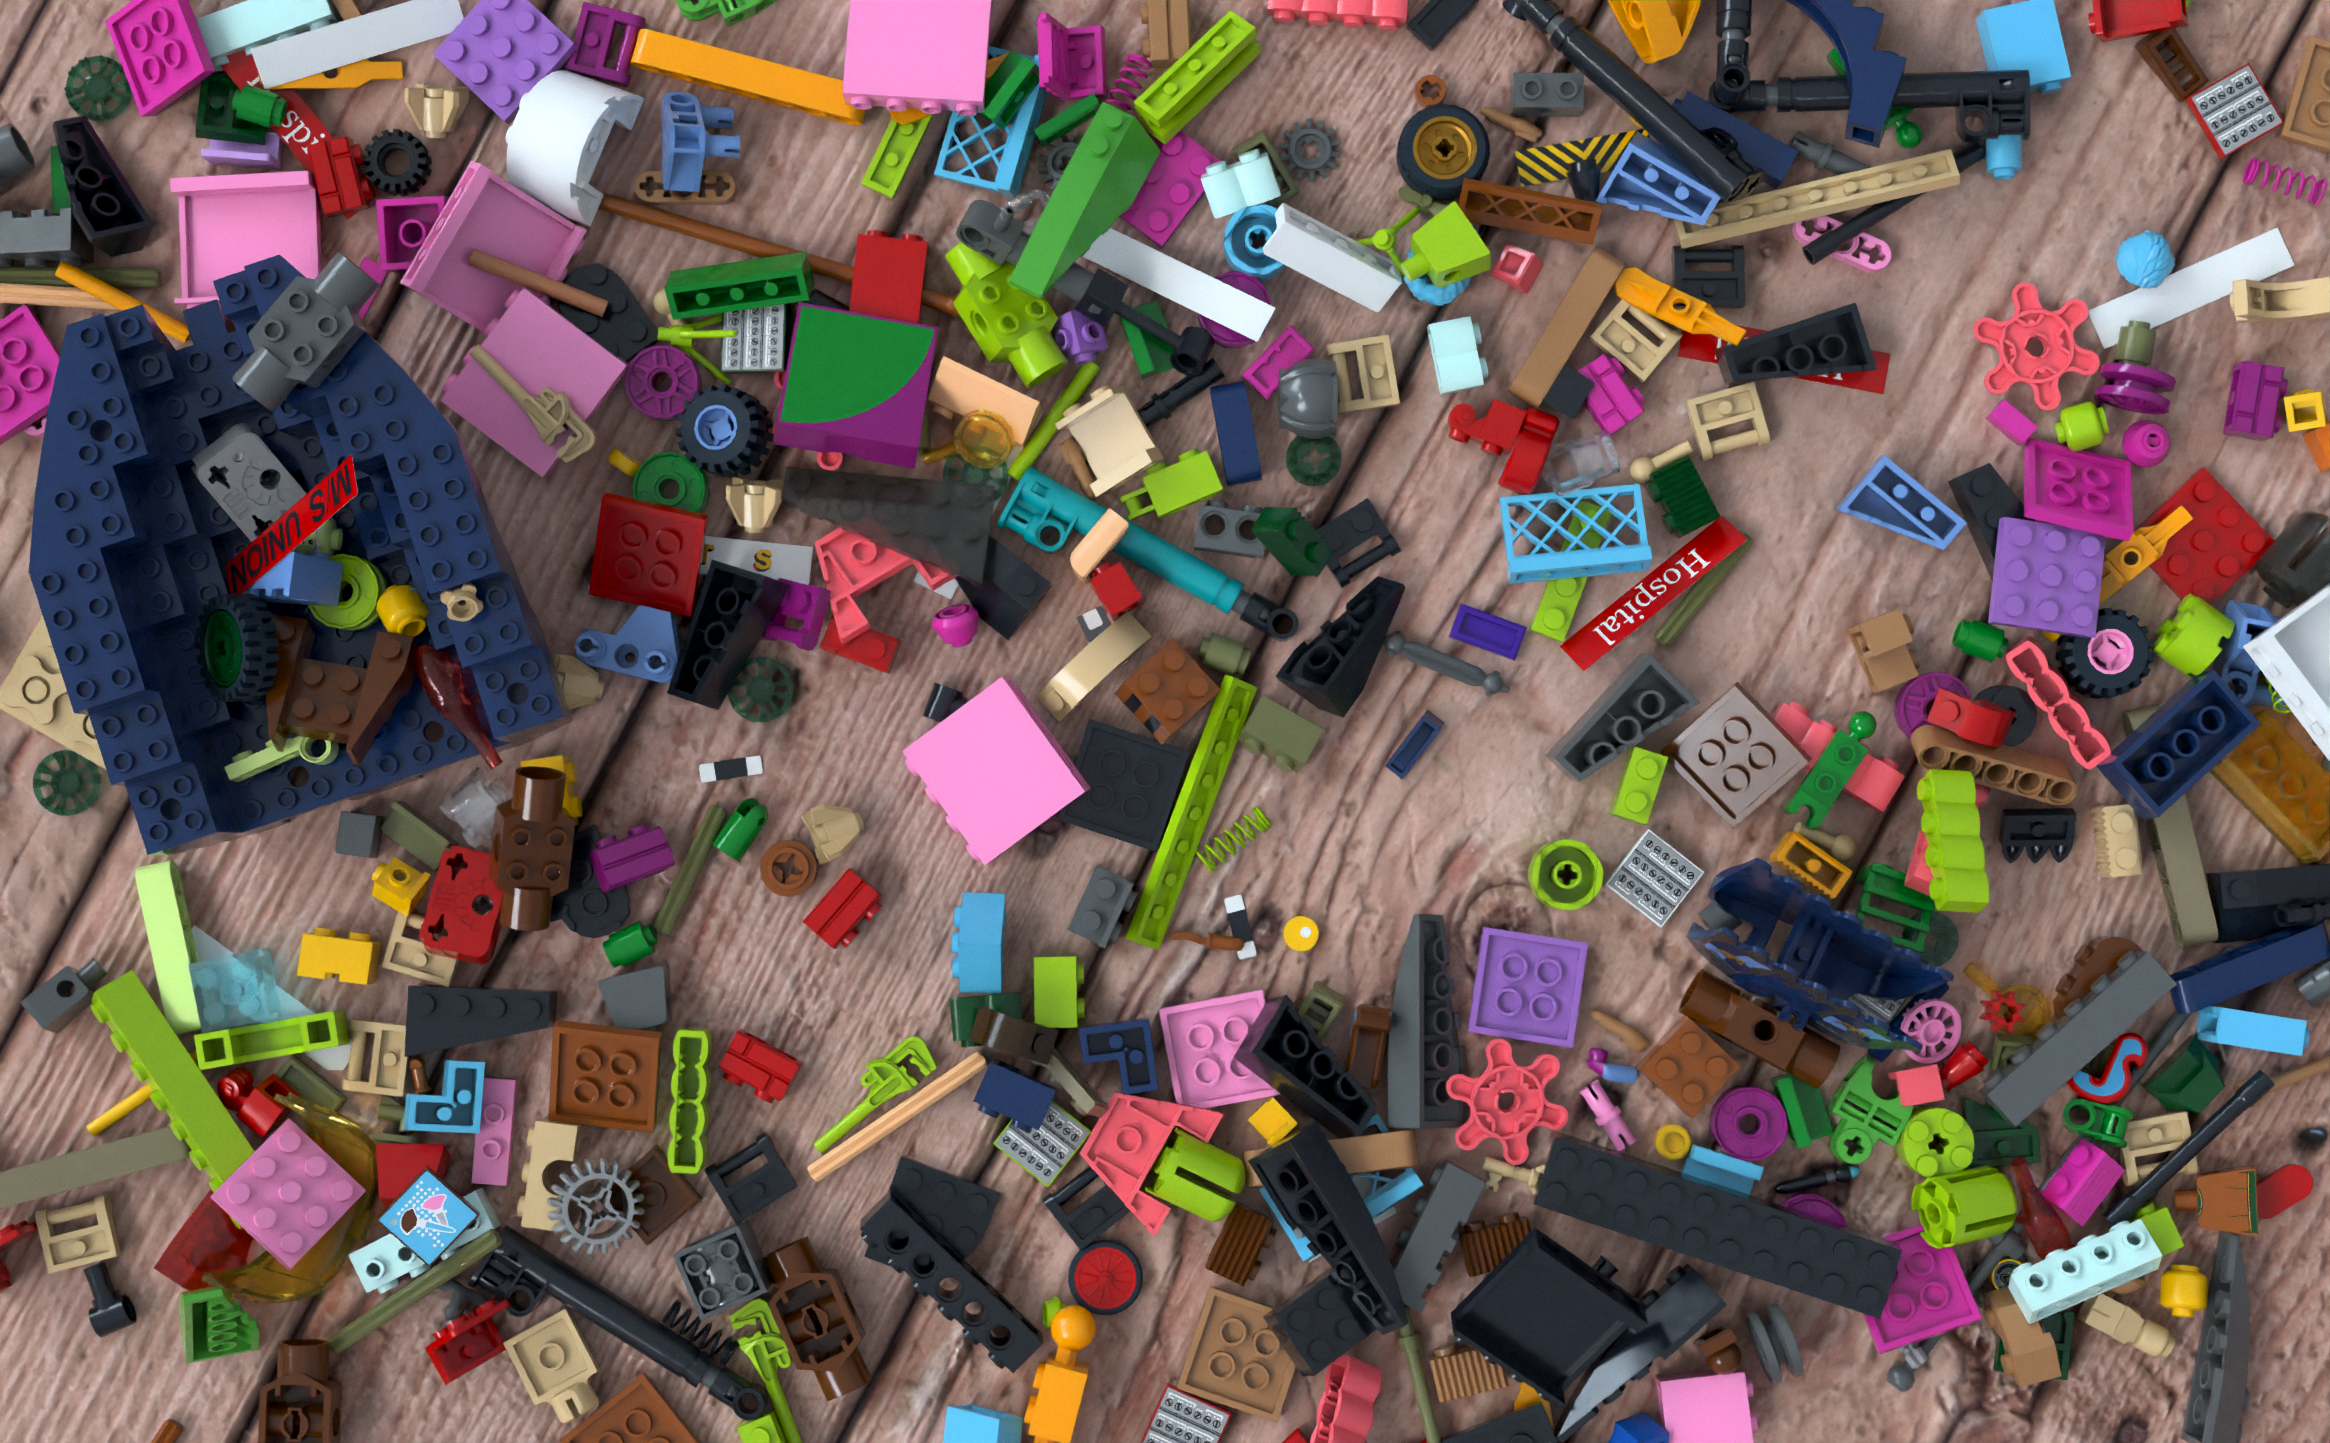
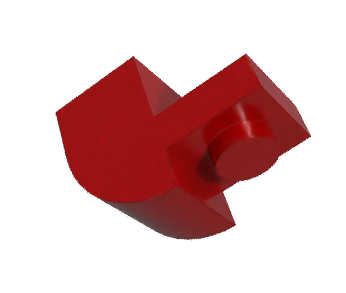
M1942 687L1938 690L1927 721L1956 733V736L1997 747L2004 744L2016 712L1984 699L1973 700Z

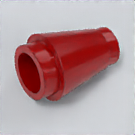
M1971 1041L1967 1042L1964 1046L1960 1044L1939 1070L1941 1084L1950 1091L1953 1087L1985 1071L1983 1067L1989 1061Z

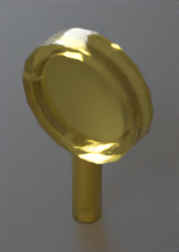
M984 409L974 410L964 415L954 431V442L924 451L923 460L929 465L961 455L965 461L973 466L984 469L996 468L1004 463L1014 448L1015 437L1011 426L1000 415Z
M1970 962L1964 968L1963 973L1989 996H1992V990H1998L2001 995H2005L2008 991L2015 992V1002L2025 1003V1007L2020 1010L2019 1015L2025 1020L2024 1023L2015 1022L2012 1033L2006 1032L2003 1027L1999 1028L1996 1033L2030 1036L2033 1041L2039 1038L2036 1035L2037 1032L2049 1023L2051 1019L2049 1001L2044 994L2031 985L2018 983L2001 988L1973 962ZM2000 1005L2001 1010L1996 1012V1016L2004 1018V1013L2008 1011V1006Z

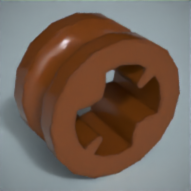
M1436 75L1422 77L1415 86L1417 102L1424 108L1443 104L1446 98L1444 81ZM1429 84L1431 88L1438 86L1440 91L1437 90L1438 97L1434 100L1430 96L1424 98L1421 93L1425 92L1424 85Z

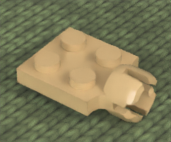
M569 1308L563 1309L503 1343L535 1406L543 1402L550 1403L563 1424L573 1422L599 1406V1400L590 1382L591 1377L601 1370Z

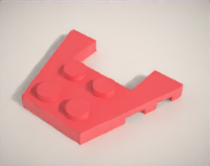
M874 507L814 542L826 590L831 591L829 601L842 644L870 629L868 620L853 599L909 565L913 564L932 591L959 576V569L955 564L942 559L936 554L934 549L927 544L923 545L909 535L907 530Z
M1114 1091L1107 1104L1109 1110L1099 1118L1079 1154L1125 1203L1126 1207L1143 1223L1145 1228L1152 1235L1156 1236L1171 1206L1141 1190L1140 1187L1175 1125L1208 1143L1223 1114L1219 1111L1132 1094L1123 1095L1122 1092Z

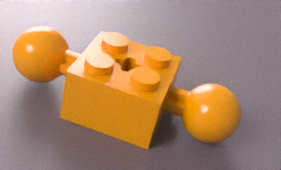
M1078 1305L1063 1307L1055 1314L1051 1322V1334L1058 1345L1056 1355L1049 1353L1046 1362L1039 1361L1033 1383V1388L1039 1389L1038 1396L1030 1395L1024 1422L1030 1424L1028 1434L1034 1435L1033 1443H1055V1441L1070 1443L1089 1370V1363L1077 1361L1076 1359L1078 1351L1086 1348L1093 1341L1096 1334V1322L1093 1315L1086 1308Z

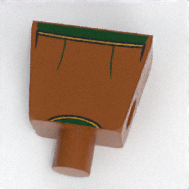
M2255 1165L2196 1174L2197 1190H2175V1210L2198 1211V1227L2248 1236H2259Z

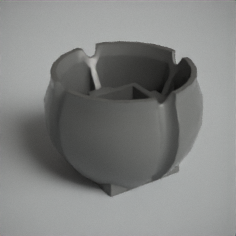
M1309 358L1298 361L1287 369H1279L1277 399L1279 429H1288L1297 436L1307 439H1321L1329 435H1336L1337 425L1332 422L1338 419L1337 376H1332L1333 373L1337 372L1335 362H1328L1320 358Z

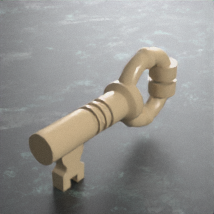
M1485 1156L1481 1169L1488 1171L1490 1178L1486 1179L1484 1189L1488 1190L1491 1186L1493 1187L1492 1191L1497 1192L1499 1187L1498 1181L1504 1176L1527 1183L1532 1194L1535 1196L1545 1164L1530 1170Z

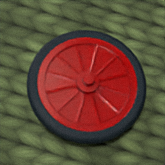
M1100 1240L1088 1244L1075 1255L1069 1268L1068 1283L1074 1299L1080 1306L1094 1314L1113 1315L1124 1311L1137 1299L1142 1288L1143 1273L1138 1258L1127 1246L1116 1241Z

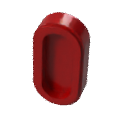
M2286 1164L2257 1181L2258 1217L2262 1219L2273 1218L2307 1197L2313 1188L2311 1173L2303 1166Z

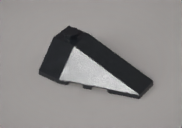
M84 115L54 121L52 126L73 216L90 243L110 257L141 251L154 224L87 117Z
M1377 576L1346 604V611L1333 623L1328 619L1320 627L1323 631L1308 645L1305 641L1302 642L1293 651L1277 673V679L1318 709L1344 718L1364 690L1406 589L1402 583Z
M2330 864L2207 873L2208 890L2218 928V940L2213 941V943L2251 941L2281 928L2274 920V910L2277 909V905L2299 903L2302 899L2311 897L2316 900L2330 898Z

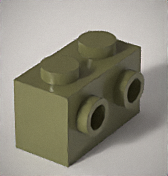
M1262 695L1254 705L1237 739L1243 742V747L1256 755L1263 753L1273 759V763L1278 768L1286 772L1295 771L1298 773L1308 761L1324 729Z

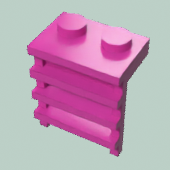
M1047 12L1040 13V17H1037L1040 87L1046 88L1048 93L1052 92V96L1059 97L1061 102L1082 100L1094 93L1096 98L1107 97L1105 28L1102 25L1066 28Z

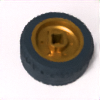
M1451 104L1432 105L1417 112L1404 126L1397 145V165L1402 178L1412 190L1421 195H1430L1433 200H1451L1459 197L1464 178L1481 180L1489 162L1490 144L1484 126L1468 110ZM1439 148H1444L1447 157H1442Z

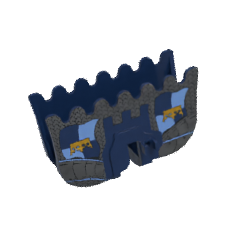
M1752 859L1746 863L1725 869L1715 876L1708 893L1710 900L1726 913L1754 928L1748 938L1741 943L1738 941L1739 936L1730 929L1722 927L1718 930H1705L1694 922L1686 937L1706 960L1731 978L1734 984L1758 996H1773L1772 1007L1781 1011L1778 1020L1788 1022L1790 1015L1793 1014L1797 1020L1792 1028L1796 1031L1803 1030L1807 1023L1833 1038L1859 1047L1921 1051L1923 1045L1912 1039L1901 1029L1889 1025L1880 1019L1867 1017L1859 1013L1860 1008L1854 1003L1849 1002V997L1854 994H1862L1882 1000L1895 1001L1926 992L1949 981L1952 982L1955 977L1952 973L1937 966L1924 964L1921 962L1922 956L1910 949L1896 947L1891 944L1892 938L1888 935L1861 926L1863 922L1857 916L1834 910L1832 902L1827 898L1804 892L1801 889L1802 884L1793 878L1774 874L1771 872L1772 866L1762 859ZM1780 920L1793 927L1777 961L1773 962L1769 959V953L1764 949L1777 921Z

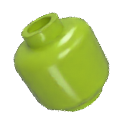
M2091 401L2063 408L2060 412L2061 422L2054 423L2059 443L2067 442L2069 449L2074 452L2101 445L2105 439L2104 435L2110 433L2103 407L2097 408Z

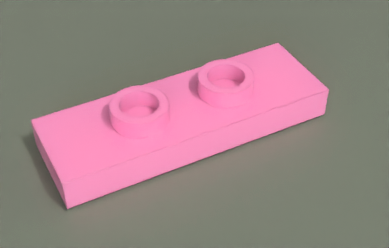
M484 1077L480 1134L475 1135L471 1183L509 1185L518 1079Z

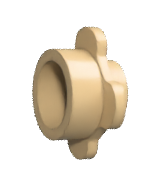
M467 583L453 591L445 590L441 593V602L447 605V616L450 619L468 621L482 611L483 602L476 597L477 589L475 585Z

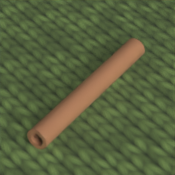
M475 248L468 263L472 267L600 317H603L608 304V300Z

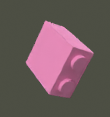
M1740 1367L1728 1375H1720L1712 1370L1655 1376L1661 1426L1669 1432L1668 1443H1754L1752 1433L1758 1432L1755 1411H1750L1748 1397H1753V1384L1751 1376H1745V1371Z

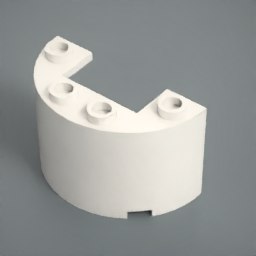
M567 70L555 71L545 76L530 92L522 96L519 104L520 109L514 123L506 133V143L508 144V183L559 215L591 226L604 194L588 183L614 123L622 128L632 130L644 98Z

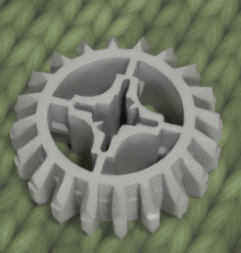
M588 1158L584 1160V1171H581L579 1166L574 1163L571 1165L574 1176L570 1178L564 1172L559 1175L565 1182L563 1188L557 1184H553L551 1187L555 1193L559 1194V1198L552 1197L547 1200L548 1205L558 1207V1209L550 1211L547 1216L550 1220H560L553 1225L552 1230L555 1234L565 1231L560 1238L563 1244H567L574 1239L572 1243L574 1251L578 1252L581 1250L585 1243V1251L588 1255H593L596 1245H598L602 1254H607V1243L611 1242L615 1249L621 1248V1243L617 1239L622 1235L628 1241L633 1238L631 1233L627 1231L629 1225L637 1229L640 1227L641 1224L633 1219V1215H643L645 1210L640 1206H634V1203L643 1201L644 1195L642 1193H632L638 1189L640 1183L637 1180L627 1182L632 1174L628 1169L618 1174L620 1170L618 1162L614 1161L606 1170V1160L599 1158L597 1167L594 1169L592 1160ZM603 1179L601 1184L597 1183L594 1190L589 1193L575 1191L581 1184L589 1180ZM614 1182L619 1186L623 1195L622 1212L610 1205L612 1194L610 1189ZM600 1198L599 1202L610 1213L604 1210L598 1213L595 1210L596 1214L592 1215L593 1211L581 1200L589 1203L594 1200L597 1203L596 1199ZM569 1201L582 1208L579 1230H576L569 1220ZM603 1220L616 1221L610 1229L604 1232L589 1234Z

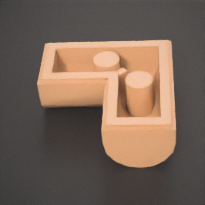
M1107 509L1071 553L1070 562L1073 571L1084 583H1088L1094 575L1092 572L1107 561V555L1129 530V523L1112 509Z

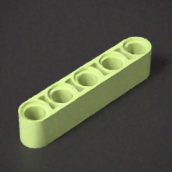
M168 860L138 867L135 871L136 884L165 1018L176 1035L209 1028L211 1024L210 1010L177 864L174 860Z

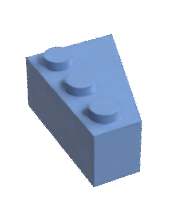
M1637 131L1595 202L1604 204L1607 202L1628 206V209L1639 211V209L1660 213V216L1704 225L1720 197L1664 146Z
M1880 455L1835 508V510L1942 550L1950 544L1967 524L1965 520L1885 455Z
M291 551L243 594L257 595L260 597V601L266 603L338 606L343 563L329 560V554L323 552L307 551L306 555Z

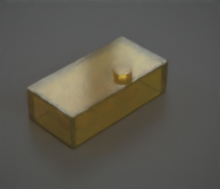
M2266 710L2254 713V717L2261 724L2209 772L2301 864L2319 861L2330 850V774Z

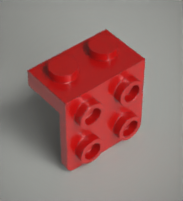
M493 1298L471 1313L463 1315L433 1334L436 1341L425 1347V1350L445 1385L506 1350L503 1344L504 1340L491 1317L511 1305L508 1299L497 1304Z

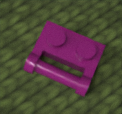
M583 2L573 40L578 49L569 57L566 69L579 75L607 81L618 86L629 87L631 76L628 73L639 30L644 29L646 19L635 14ZM621 24L626 26L616 67L613 70L606 68L616 25Z
M779 578L778 581L790 586L761 636L770 641L780 639L791 642L800 649L810 651L818 643L831 591ZM787 616L804 620L803 628L797 630L786 627Z

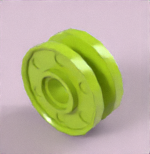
M347 554L329 556V560L343 563L338 606L308 605L315 618L327 626L348 631L366 629L380 618L376 606L378 599L388 588L386 578L379 567L367 559ZM347 584H351L353 588L352 597L344 602L342 590Z

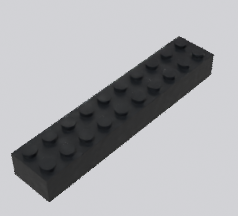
M1555 1131L1534 1196V1205L1879 1319L1881 1318L1902 1254V1249L1898 1243Z

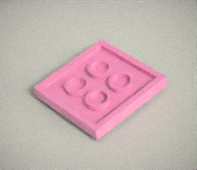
M1263 989L1159 1008L1176 1103L1206 1109L1281 1095L1234 1058V1055L1265 1005Z
M288 1118L210 1198L286 1269L290 1270L366 1190Z

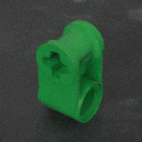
M2074 1099L2066 1104L2061 1115V1121L2064 1128L2073 1134L2088 1137L2110 1146L2126 1148L2127 1141L2124 1139L2129 1119H2134L2135 1113L2113 1105H2103L2085 1099ZM2074 1108L2085 1110L2089 1117L2088 1122L2084 1125L2072 1123L2069 1119V1111ZM2116 1119L2117 1123L2114 1133H2112L2114 1120Z

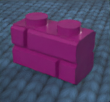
M2242 361L2234 365L2223 429L2224 435L2266 441L2273 438L2274 433L2277 434L2282 424V414L2278 413L2279 399H2283L2288 387V380L2283 378V367Z
M643 824L629 830V837L617 841L616 836L613 835L595 843L597 848L589 853V859L602 892L606 893L664 872L675 865L670 848L667 846L666 838L660 826L649 829L648 824Z

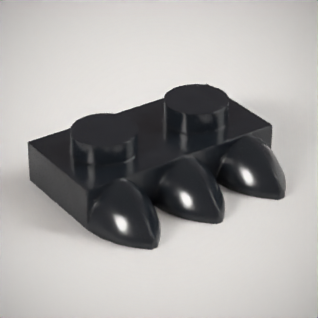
M2002 809L1999 841L2006 860L2009 863H2013L2021 855L2024 846H2026L2028 857L2033 863H2037L2046 853L2048 846H2050L2053 858L2058 863L2062 862L2070 853L2073 845L2076 822L2074 809Z

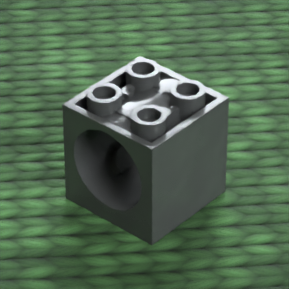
M748 1218L683 1246L673 1254L701 1321L766 1293L774 1285L763 1260V1252Z

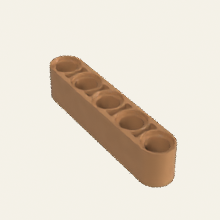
M1598 246L1594 247L1507 390L1508 392L1535 408L1539 407L1626 263Z
M1935 725L1920 726L1911 735V744L1918 762L1926 770L1971 771L1976 784L2053 805H2066L2077 796V784L2069 767L2061 760L2004 744L1997 747L1983 745L1956 736L1955 732Z
M1415 1130L1328 1140L1336 1155L1346 1167L1349 1175L1419 1166ZM1267 1148L1243 1152L1247 1188L1264 1187L1248 1161Z

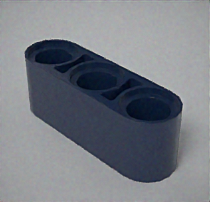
M1245 381L1210 387L1227 486L1262 480Z

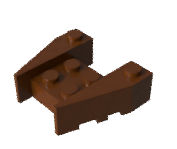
M272 614L273 618L270 624H276L277 632L273 635L274 638L279 639V646L275 647V652L279 653V661L274 662V665L278 668L277 675L272 676L274 683L272 687H268L269 692L266 694L269 738L278 752L284 751L288 734L347 744L346 751L353 764L360 765L374 744L373 739L384 722L387 724L394 713V707L402 695L405 696L412 686L420 657V652L414 638L378 631L368 669L309 659L315 634L308 620Z

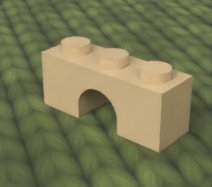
M541 1118L535 1121V1126H530L527 1146L532 1147L530 1161H525L522 1172V1181L527 1182L525 1196L520 1197L517 1208V1216L522 1217L521 1227L553 1231V1225L560 1221L550 1220L547 1216L550 1211L558 1209V1207H552L547 1204L548 1198H559V1194L551 1189L552 1184L549 1180V1170L556 1160L573 1162L579 1159L584 1125L549 1121L546 1118ZM569 1201L568 1205V1216L570 1221L573 1202Z

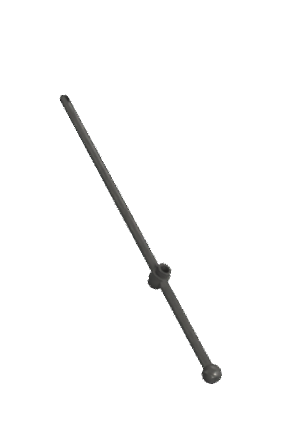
M2226 946L2218 955L2235 948L2232 946ZM2176 1010L2147 1046L2148 1055L2144 1067L2137 1069L2133 1065L2130 1068L2132 1081L2128 1094L2118 1104L2113 1106L2120 1107L2191 1013L2178 1014ZM2079 1135L2018 1213L2013 1226L2003 1235L1986 1238L1992 1243V1248L1967 1279L1973 1296L2003 1257L2009 1256L2011 1259L2017 1260L2023 1255L2027 1248V1243L2021 1239V1234L2047 1201L2041 1196V1191L2046 1190L2045 1186L2049 1184L2054 1174L2058 1173V1168H2062V1163L2067 1162V1157L2070 1156L2075 1146L2079 1145V1140L2085 1139L2092 1143L2094 1139ZM1944 1333L1922 1340L1916 1346H1920L1925 1354L1928 1355ZM1905 1360L1902 1365H1894L1888 1370L1887 1381L1901 1392L1908 1391L1915 1382L1913 1373L1917 1368H1911Z

